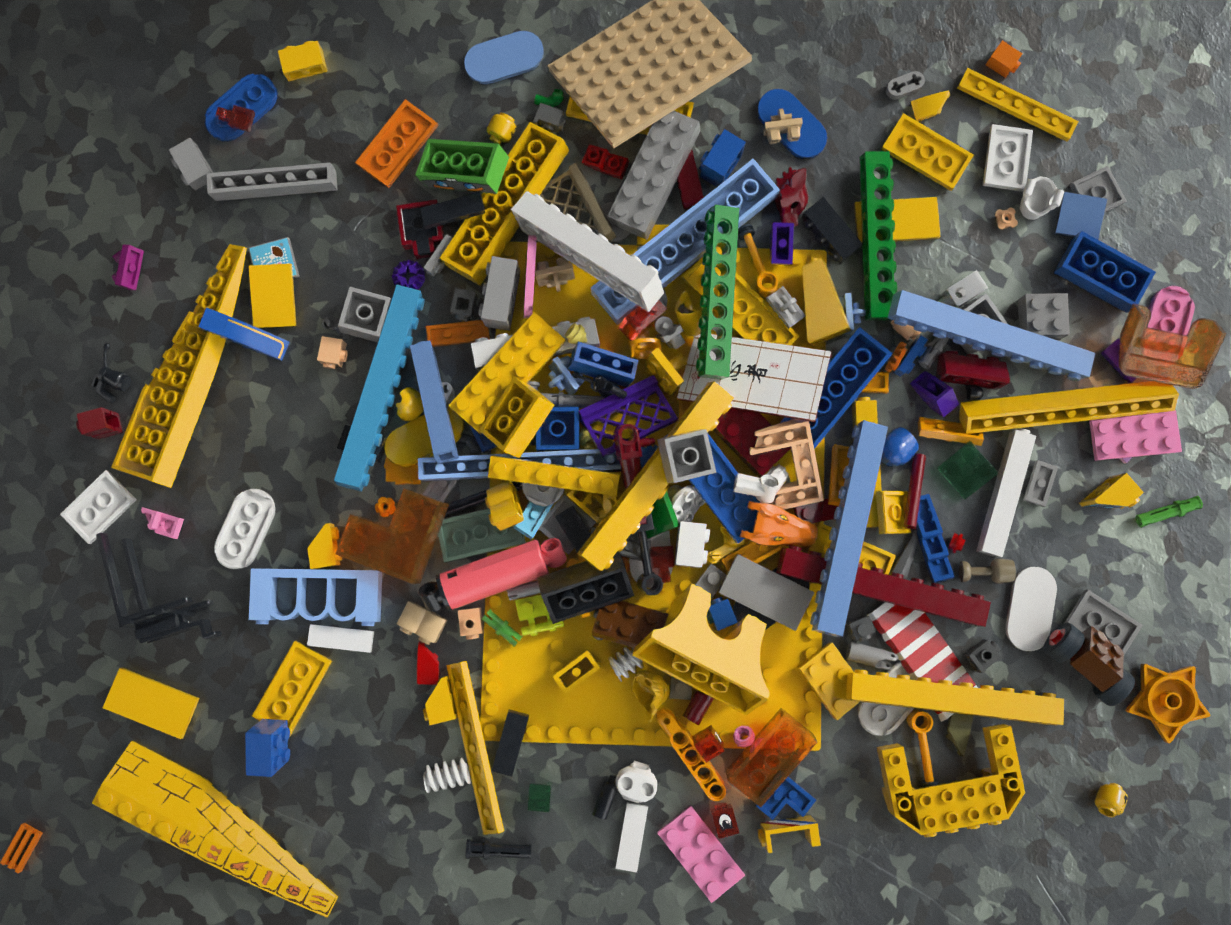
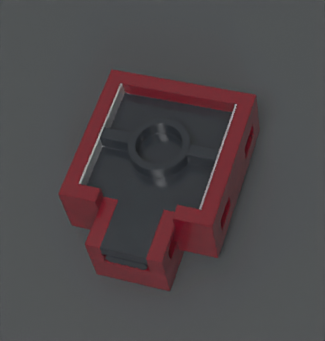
M437 199L396 205L402 247L404 250L413 249L416 259L431 257L436 250L435 245H439L444 238L442 225L425 229L420 209L437 204Z

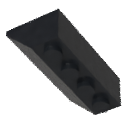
M616 552L611 566L608 569H603V571L597 570L590 563L584 561L537 577L542 599L553 624L634 597L620 552Z

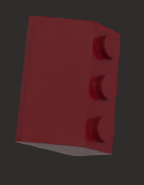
M945 351V353L938 356L936 378L942 382L966 386L977 385L981 388L998 390L1010 383L1006 362L999 361L997 357L982 359L976 354L958 355L956 351Z

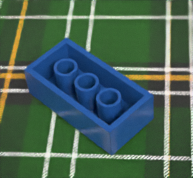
M1081 231L1072 238L1053 273L1127 313L1138 306L1156 271Z

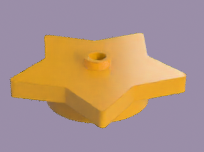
M1148 664L1140 665L1141 691L1126 708V712L1151 720L1164 742L1171 743L1182 726L1188 722L1210 717V713L1199 700L1195 689L1196 668L1194 666H1187L1167 673Z

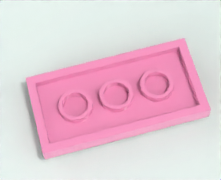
M1176 410L1089 420L1095 461L1182 452Z
M691 805L657 832L711 903L745 876L741 868Z

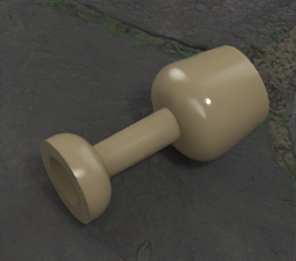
M996 558L992 560L990 567H971L968 562L960 561L961 582H967L971 576L990 575L992 581L996 584L1013 582L1016 577L1015 563L1013 560Z

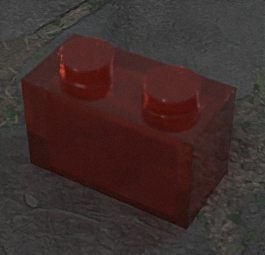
M660 300L656 302L649 312L638 306L623 319L618 329L630 341L638 339L655 324L659 317L664 315L667 308Z

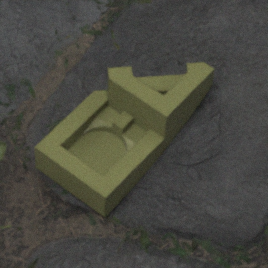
M954 713L949 717L947 727L949 734L946 737L952 741L958 750L957 754L959 756H964L973 715Z

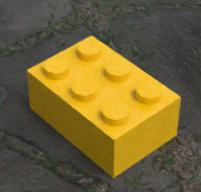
M514 377L479 431L503 452L520 458L554 407V404L531 385Z

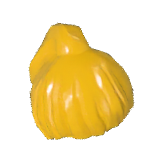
M644 670L639 671L635 675L631 691L645 708L649 723L652 722L658 708L666 702L670 693V687L656 672Z

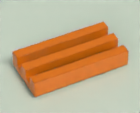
M26 823L21 824L0 864H6L7 868L15 869L14 872L16 873L22 872L43 832ZM27 830V832H26L25 836L23 837V839H22V841H21L19 847L17 848V850H16L14 856H13L12 859L10 860V858H11L12 854L14 853V851H15L17 845L19 844V842H20V840H21L23 834H24L25 831ZM33 833L34 837L32 841L30 842L19 864H17L16 862L19 856L21 855L30 836Z

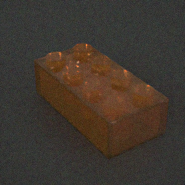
M780 708L757 734L754 742L746 747L725 771L727 781L759 807H762L818 742L811 731L783 708Z

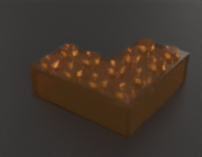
M403 488L390 526L360 515L350 514L336 555L408 583L420 584L449 504Z

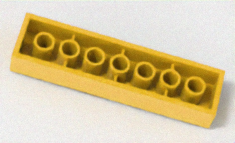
M532 122L528 124L508 154L509 159L497 194L482 193L486 213L465 219L440 256V259L448 268L479 286L482 284L487 276V263L491 262L492 256L500 257L519 228V224L511 209L526 191L540 196L568 154L569 149L563 138Z

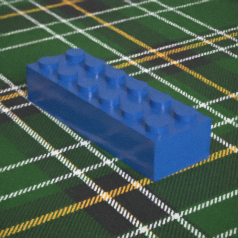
M861 327L854 332L828 364L815 420L808 419L814 449L893 354ZM785 416L780 423L797 419L798 417Z

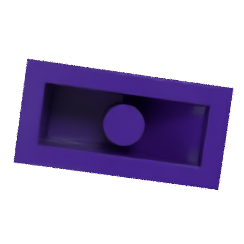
M773 222L770 229L771 264L792 265L794 223Z
M926 370L910 383L911 387L929 408L943 418L959 405L953 388Z

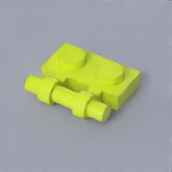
M541 595L515 600L519 621L528 620L529 626L521 628L522 636L530 634L535 636L538 635V632L547 630L553 632L557 631L556 628L564 627V621L552 623ZM547 615L548 622L536 624L535 618Z

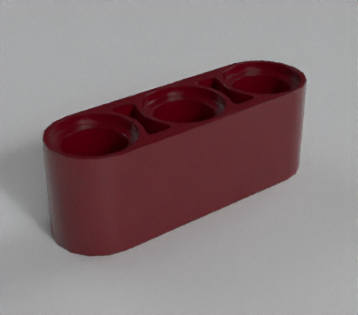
M692 150L677 178L684 210L690 209L704 198Z

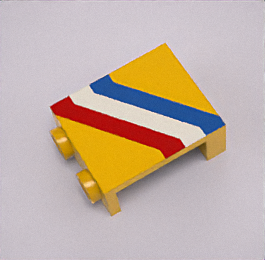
M811 815L760 822L761 829H757L759 843H761L762 847L766 848L768 853H773L770 834L798 830L805 831V837L812 847L821 846L818 823Z

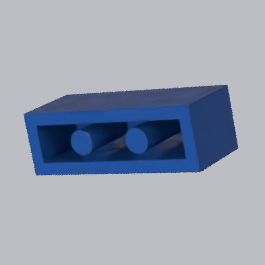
M578 341L572 351L568 370L591 377L601 375L606 380L614 381L617 385L627 388L635 379L639 360Z

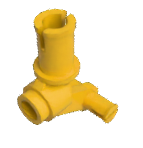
M721 524L719 530L724 534V545L707 554V564H715L719 559L743 546L744 539L740 543H736Z

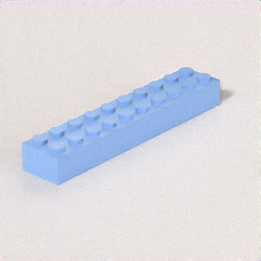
M752 159L637 250L634 255L646 266L651 265L658 271L662 288H665L703 257L706 250L703 239L705 232H707L705 214L711 207L716 204L739 208V228L775 200L780 189L758 163ZM717 226L718 231L723 234L722 227ZM598 281L591 287V294L617 325L640 308V306L601 281Z

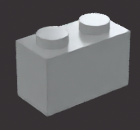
M191 138L169 149L172 155L170 160L174 167L182 172L180 178L186 186L190 185L196 191L207 184L206 173H213L198 145Z

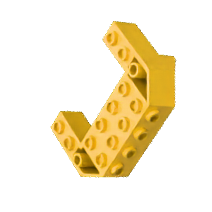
M999 724L982 728L991 767L982 769L984 777L919 789L911 786L904 747L898 743L877 747L884 782L882 792L888 811L917 833L924 835V837H934L937 835V832L945 831V833H955L959 831L958 828L963 827L977 829L980 828V824L988 823V825H998L1002 823L1001 820L1009 819L1025 794L1012 727L1006 724Z

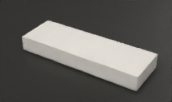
M310 624L307 646L371 653L374 631Z
M629 802L626 804L616 869L637 872L648 806Z

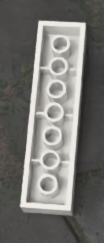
M526 191L511 209L523 232L528 235H536L537 241L647 312L652 309L664 294L658 271L653 266H646L634 254L629 255L625 253L624 249L618 244L613 245L609 243L602 234L599 233L597 235L593 233L586 224L582 223L581 225L577 223L573 216L568 213L566 215L563 214L552 203L550 205L547 204L538 194L533 195Z

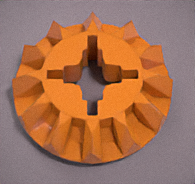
M902 341L898 344L885 367V371L891 373L892 370L895 371L908 350L905 348L907 345L905 342Z

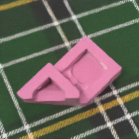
M142 507V514L146 515L149 523L147 526L150 530H154L155 533L178 539L184 519Z

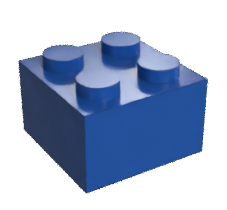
M725 129L721 135L717 134L711 145L713 146L710 152L706 151L700 161L702 162L699 167L701 170L700 178L715 187L722 184L728 179L742 157L746 142Z
M579 407L552 408L536 433L537 452L580 450Z
M262 719L245 733L246 775L272 777L289 761L290 749H288L290 729L288 728L287 720Z

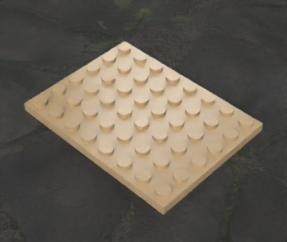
M652 0L548 65V69L609 144L615 148L750 63L752 56L700 0Z

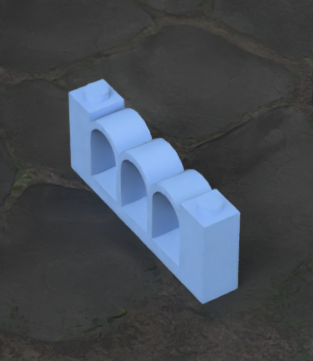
M251 569L249 620H256V624H269V620H291L300 615L310 621L323 620L331 616L338 621L355 619V622H362V626H374L375 622L381 621L382 571ZM278 578H297L296 607L289 615L282 614L277 608ZM307 578H327L326 606L324 611L318 616L309 613L306 607ZM336 578L357 579L356 606L353 613L349 616H342L336 609Z

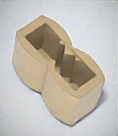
M408 601L397 625L401 626L400 631L411 635L413 632L420 636L418 640L430 645L431 642L437 643L448 620L434 612L427 611L426 608L412 601Z

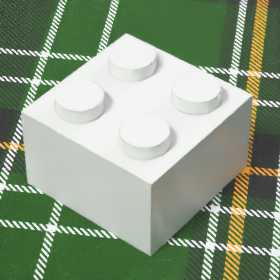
M680 521L674 565L702 568V564L707 563L708 551L704 550V544L709 542L710 529H706L707 524Z

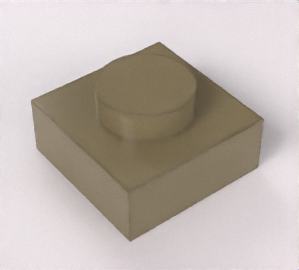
M671 676L669 698L691 700L692 687Z

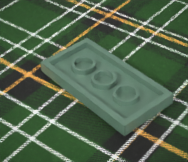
M489 508L436 521L444 563L515 547L526 543L525 536L513 528L514 525L501 531L496 526H492L488 517L491 514Z

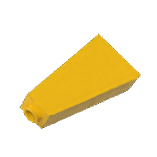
M822 258L809 260L807 265L802 266L807 340L813 347L851 331L826 263Z

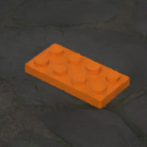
M405 99L355 163L380 183L390 188L439 125L435 120Z

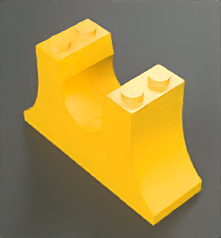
M691 584L672 602L664 627L653 630L634 648L632 655L747 716L766 702L770 695L760 667V649L767 624L760 621L757 617L748 614L732 627L723 639L718 637L709 628L706 617L707 611L710 608L711 594L701 587Z

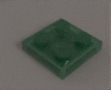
M968 441L937 467L964 500L999 473L971 441Z

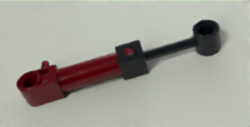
M621 424L613 432L617 460H620L624 490L628 488L642 469L640 457H642L641 448L655 444L654 438L640 439L638 429L632 424ZM624 429L630 432V438L627 441L622 438ZM650 513L647 517L644 516L639 522L641 525L635 532L638 533L644 573L638 577L637 586L640 591L648 595H657L663 588V582L655 572H652L646 536V531L654 529L652 513ZM652 578L654 585L652 588L647 589L646 582Z

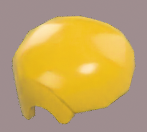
M406 387L400 392L401 402L396 403L397 415L403 421H413L424 410L422 399L417 390L412 387Z

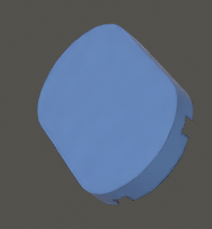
M514 32L479 43L469 49L464 60L465 69L473 81L475 80L483 85L492 84L536 69L544 55L543 45L539 37L532 32Z

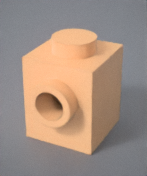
M322 336L317 361L327 369L342 367L343 362H346L348 351L346 350L347 343L342 339Z
M481 608L458 610L460 636H466V640L479 638V634L484 633Z

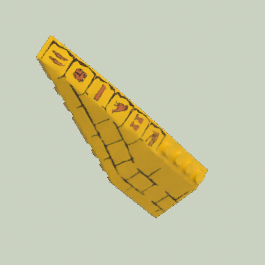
M134 741L130 742L101 784L92 804L236 878L325 917L329 916L338 896L318 878L310 874L303 864L300 865L287 850L281 848L278 842L255 821L250 820L243 814V811L238 806L233 805L226 795L213 787V784L208 779Z

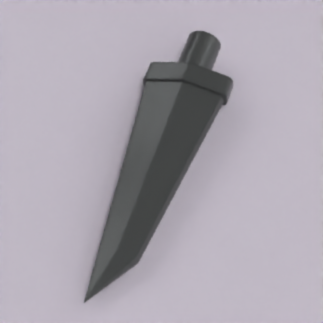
M917 528L891 571L904 575L903 579L906 580L918 545Z

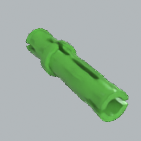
M1199 496L1183 501L1176 500L1173 501V504L1137 514L1135 519L1138 526L1142 528L1175 516H1185V513L1202 509L1203 503Z

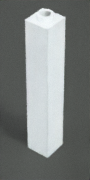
M1018 428L1009 432L976 552L996 558L1003 557L1036 436L1030 434V431L1027 429Z

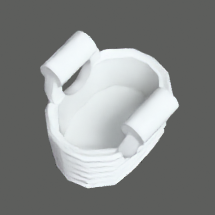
M1040 176L1028 179L1020 203L1022 215L1027 219L1035 220L1049 213L1050 210L1060 206L1064 191L1057 189L1054 182L1047 177Z
M634 760L630 766L621 769L616 776L615 785L625 800L635 803L646 802L652 799L657 792V780L648 764Z

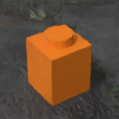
M1002 40L985 65L1006 78L1010 72L1014 74L1020 66L1021 62L1018 60L1023 53Z

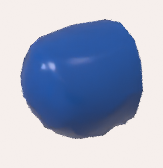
M905 428L893 429L886 435L881 463L886 466L896 467L909 462L919 450L915 437Z

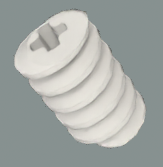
M626 647L623 648L625 655L617 652V660L609 657L610 665L621 682V675L629 678L628 670L634 674L636 673V665L643 669L642 660L632 655L634 651L632 647L631 651Z
M460 758L459 765L453 759L450 767L444 761L441 769L437 763L434 765V770H431L430 766L426 765L423 779L427 793H430L431 787L435 792L439 790L440 786L443 790H446L448 784L451 788H454L456 782L459 786H463L465 780L468 784H471L469 768L463 758Z

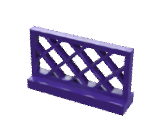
M654 375L623 389L627 392V396L624 399L613 394L579 410V420L587 429L602 457L616 451L615 443L605 450L601 445L603 437L614 440L613 435L605 433L607 424L617 427L624 423L626 415L638 418L635 427L638 429L639 438L642 439L678 421V417L660 390ZM656 393L659 397L658 405L646 402L648 396ZM634 403L642 405L640 413L628 411L629 405ZM645 406L656 409L654 418L642 415ZM659 410L668 412L671 417L665 421L656 419ZM615 412L623 414L620 423L609 420L610 415ZM640 419L652 422L651 427L646 430L638 428ZM596 421L604 423L602 432L593 430L590 424Z

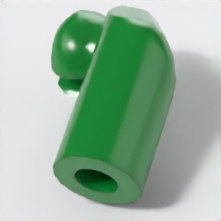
M555 89L549 97L536 94L534 104L540 105V103L554 108L563 102L564 93L561 89Z

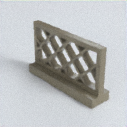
M576 162L569 166L570 170L548 182L540 194L547 204L552 203L564 207L563 214L565 215L568 209L578 210L575 220L581 225L582 223L579 222L581 213H589L590 219L588 224H586L587 226L598 230L609 241L617 237ZM570 177L572 180L570 190L561 188L563 181ZM549 189L556 190L553 200L545 199L543 193ZM560 192L569 194L566 204L557 202ZM573 195L581 197L579 207L570 205Z

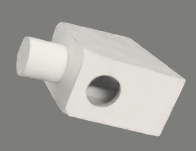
M976 270L946 289L944 292L945 297L938 300V302L960 308L983 294L988 287ZM955 293H960L962 297L958 298Z

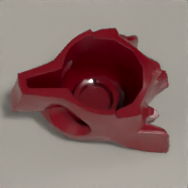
M789 167L788 173L782 172L783 178H776L775 185L780 191L774 202L780 214L781 223H794V226H798L799 215L807 206L809 199L805 184L807 174L806 168L792 170Z

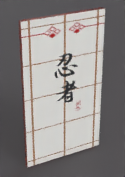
M700 334L694 336L682 378L684 382L680 386L677 400L693 402L708 382L715 381L734 397L731 401L732 406L730 409L811 422L816 421L830 358L832 357L831 351L732 337L730 377L720 380L698 377L696 362L699 358L697 342ZM711 334L714 339H717V335ZM710 351V357L715 361L716 355L713 351Z

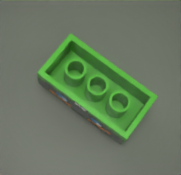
M428 139L415 176L427 188L497 194L509 156L497 143Z

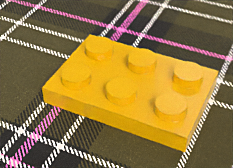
M829 642L798 667L800 673L834 720H839L859 703V701L846 700L847 674L854 672L833 642Z

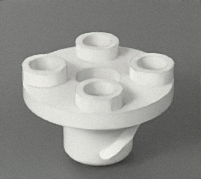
M673 485L668 489V496L678 523L680 521L691 522L694 514L705 501L693 485L686 487Z

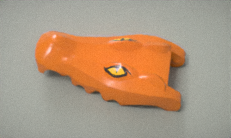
M748 502L747 508L758 510L753 532L742 530L740 537L764 546L799 545L811 547L815 544L818 537V528L815 524L801 520L799 517L774 504Z

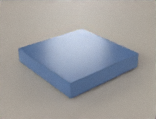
M1064 192L1055 234L1074 237L1083 231L1099 239L1107 199Z

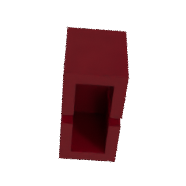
M100 407L77 414L78 421H76V426L81 435L103 439L123 433L119 413Z

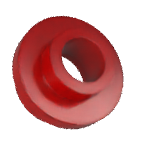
M954 533L948 549L953 550L952 553L962 550L966 541L962 538V533L960 535Z

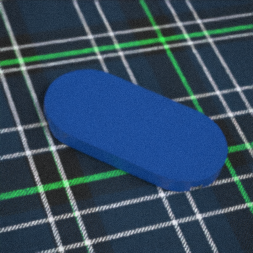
M249 74L243 77L207 109L205 114V127L207 131L220 141H232L240 137L273 108L277 100L275 85L267 76L262 74Z
M773 89L765 93L758 105V117L761 123L765 126V122H771V116L778 115V109L783 108L784 114L791 113L792 119L802 118L803 124L800 129L799 140L790 142L788 141L787 133H781L780 142L797 158L811 159L818 156L823 151L827 142V133L824 126L790 92L783 89Z

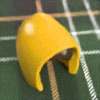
M684 291L675 306L676 318L684 330L682 331L687 336H697L701 332L698 322L700 316H702V307L693 303L688 297V292Z

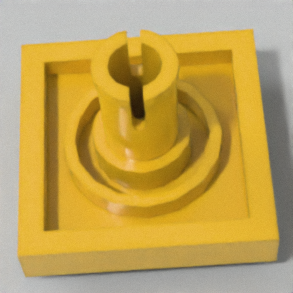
M659 348L651 352L644 364L645 371L649 376H655L662 393L671 397L684 382L677 372L684 365H687V360L681 353L668 361Z

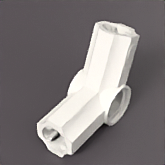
M781 465L772 466L769 472L761 478L738 473L735 478L733 492L756 496L758 501L769 504L774 501L776 493L785 483L789 474L786 468Z

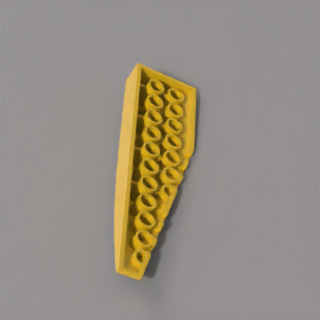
M229 244L216 266L218 271L215 275L209 277L206 282L208 287L203 296L199 294L195 301L197 306L194 311L188 312L173 337V346L164 352L162 356L164 361L159 369L155 368L152 372V381L149 385L145 384L111 468L157 484L172 487L209 392L226 339L221 338L219 335L200 329L199 324L206 307L230 317L233 316L247 249L244 246Z

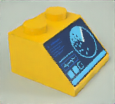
M1127 473L1110 476L1079 504L1082 507L1123 509L1127 506L1130 508L1140 501L1138 497L1144 492Z

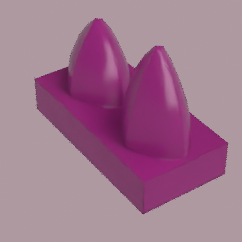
M123 244L122 250L112 256L119 264L118 270L111 276L115 285L136 291L144 254L143 250Z

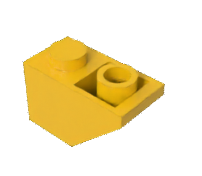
M326 523L307 548L310 569H322L340 565L342 551L337 546L339 531L334 524Z

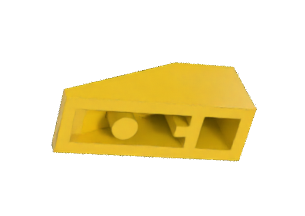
M564 489L563 493L597 524L601 523L606 514L603 508V499L597 493Z

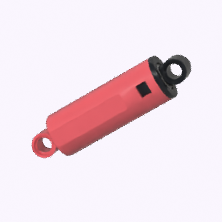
M557 538L547 539L541 546L538 540H532L437 574L436 582L431 581L423 584L419 588L418 593L427 611H438L444 605L450 611L537 580V577L549 574L548 567L557 568L562 566L566 562L567 557L561 541Z

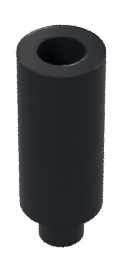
M610 775L608 781H604L592 815L607 820L618 790L615 785L616 776Z

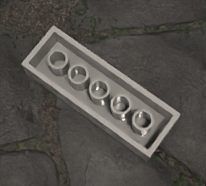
M672 111L652 124L607 216L611 225L643 239H648L700 133L699 121Z

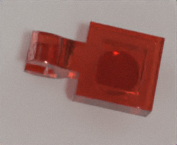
M233 105L232 111L218 107L216 116H219V120L229 122L228 125L231 128L250 132L255 112L251 109Z
M673 546L650 547L652 569L658 568L659 577L663 583L671 582L669 568L675 567Z

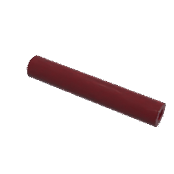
M915 453L912 461L903 527L908 529H915L917 525L926 455Z

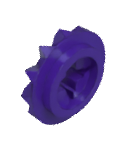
M409 259L399 262L394 267L393 274L391 275L395 286L400 285L416 290L420 289L425 281V272L418 262ZM408 268L410 270V273L415 275L413 277H410L409 284L406 278L402 277L407 273Z

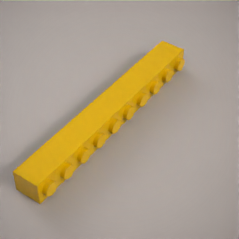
M1169 379L968 401L961 402L959 420L965 433L971 434L1175 411L1179 393Z
M715 381L708 382L667 437L698 429H707V433L714 430L719 423L718 418L721 414L727 413L731 408V401L734 397ZM659 447L577 554L597 570L603 571V569H608L614 561L613 556L617 551L620 552L627 544L626 539L630 534H634L639 529L641 519L644 516L647 517L654 508L652 506L657 499L660 500L665 495L666 487L669 483L666 480Z
M855 669L854 673L847 674L846 700L1047 725H1063L1064 699L1056 698L1054 693H1042V696L1035 695V691L1022 690V693H1014L1015 689L1001 688V691L994 690V686L980 685V688H973L972 683L960 682L959 686L952 685V681L939 680L938 683H933L931 678L918 677V681L910 680L908 675H897V678L889 677V673L876 672V675H868L867 670Z

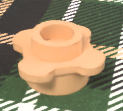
M1010 207L1008 210L999 209L995 212L997 217L996 223L999 229L1017 226L1018 221L1015 219L1014 214L1016 211L1014 208Z

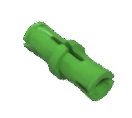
M490 609L487 614L493 620H490L486 615L481 620L492 627L498 636L501 635L515 647L517 642L511 636H514L518 641L523 636L508 625L509 622L503 621Z

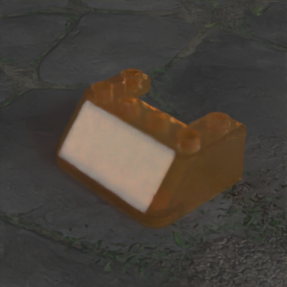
M1133 303L1120 334L1119 368L1122 373L1131 377L1188 389H1196L1202 386L1227 334L1218 322L1206 318L1197 319L1192 323L1187 335L1149 328L1147 326L1151 319V311L1144 305Z

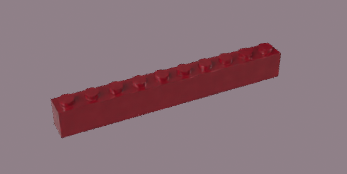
M789 545V548H782L776 571L777 574L822 585L820 575L822 570L826 568L827 563L825 558L822 557V553L816 551H809V554L801 552L802 548ZM858 564L853 594L975 626L986 627L991 602L985 601L982 595L971 593L970 597L964 595L963 590L951 588V591L944 590V586L931 583V586L923 584L924 580L911 577V580L903 579L904 575L891 572L890 575L883 574V569L870 567V570L862 568L863 564Z

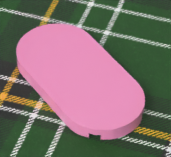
M528 235L524 318L527 319L532 315L531 311H533L536 235Z
M1169 286L1156 292L1151 299L1139 348L1143 358L1154 366H1168L1177 361L1183 353L1195 306L1193 299L1191 300L1189 296L1190 294L1181 287Z

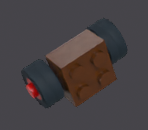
M1064 623L1057 627L1044 643L1043 650L1056 662L1063 663L1070 659V665L1094 684L1093 693L1106 705H1117L1132 691L1135 679L1123 668L1124 653L1118 645L1112 644L1103 632L1097 631L1093 626L1081 632L1073 624Z

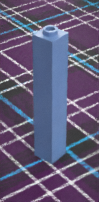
M430 340L420 341L410 345L433 455L439 464L458 459L459 456L435 350Z

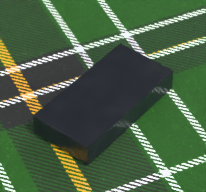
M571 506L555 516L578 553L591 534L574 506Z

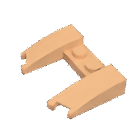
M797 418L755 431L754 435L758 437L755 447H750V455L791 446L797 481L783 484L771 504L777 505L782 509H789L824 501L809 420Z

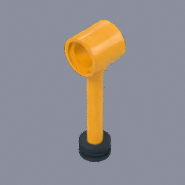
M746 224L738 228V236L740 240H745L759 274L757 278V292L760 297L766 299L778 290V278L774 273L766 272L752 237L755 234L753 226ZM765 283H770L773 286L770 288H765L762 285Z
M913 709L907 716L906 721L908 726L915 730V733L918 735L925 780L921 781V785L923 788L939 785V781L933 777L926 735L933 726V719L927 712L921 709ZM923 716V724L916 726V718Z

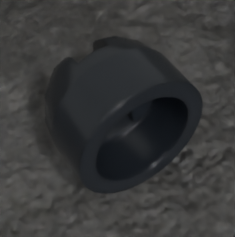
M969 385L967 401L980 400L984 394L983 389L977 385Z

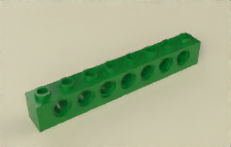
M865 151L859 157L865 321L891 320L888 319L893 294L897 292V282L894 281L897 265L893 257L896 249V243L893 240L895 221L892 220L894 200L891 199L894 183L890 174L893 160L890 158V151ZM874 171L880 174L881 179L874 176ZM875 191L881 194V199L875 197ZM875 212H879L882 215V220L876 218ZM876 232L882 234V241L877 239ZM877 252L883 255V261L877 259ZM878 273L884 276V282L878 280ZM879 293L885 297L884 303L879 301Z
M715 204L705 214L707 232L704 234L703 242L706 245V250L702 258V264L705 266L704 274L701 278V286H703V295L700 298L702 316H700L698 322L701 332L697 342L699 358L696 362V370L698 371V377L722 380L730 377L739 208ZM717 226L722 227L723 234L718 231ZM716 246L721 248L722 255L717 252ZM715 267L719 268L720 276L716 274ZM714 288L718 289L719 297L714 294ZM713 309L718 312V318L714 317ZM711 330L717 333V339L712 337ZM710 351L715 353V361L711 359Z

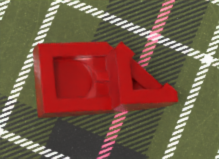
M421 641L418 643L417 684L437 685L439 682L438 655L435 652L432 653L425 646V643Z

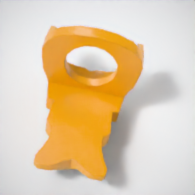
M632 316L627 318L630 326L629 350L631 358L639 360L648 359L651 352L656 348H659L661 351V340L649 337V331L646 327L647 316H643L639 320Z

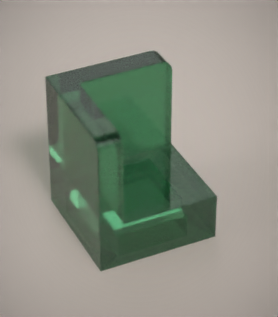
M548 782L547 785L530 784L527 811H550L551 782Z

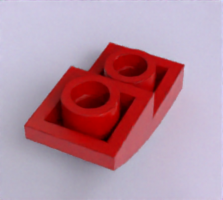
M589 144L582 164L622 180L629 160L626 157L609 153L605 148Z

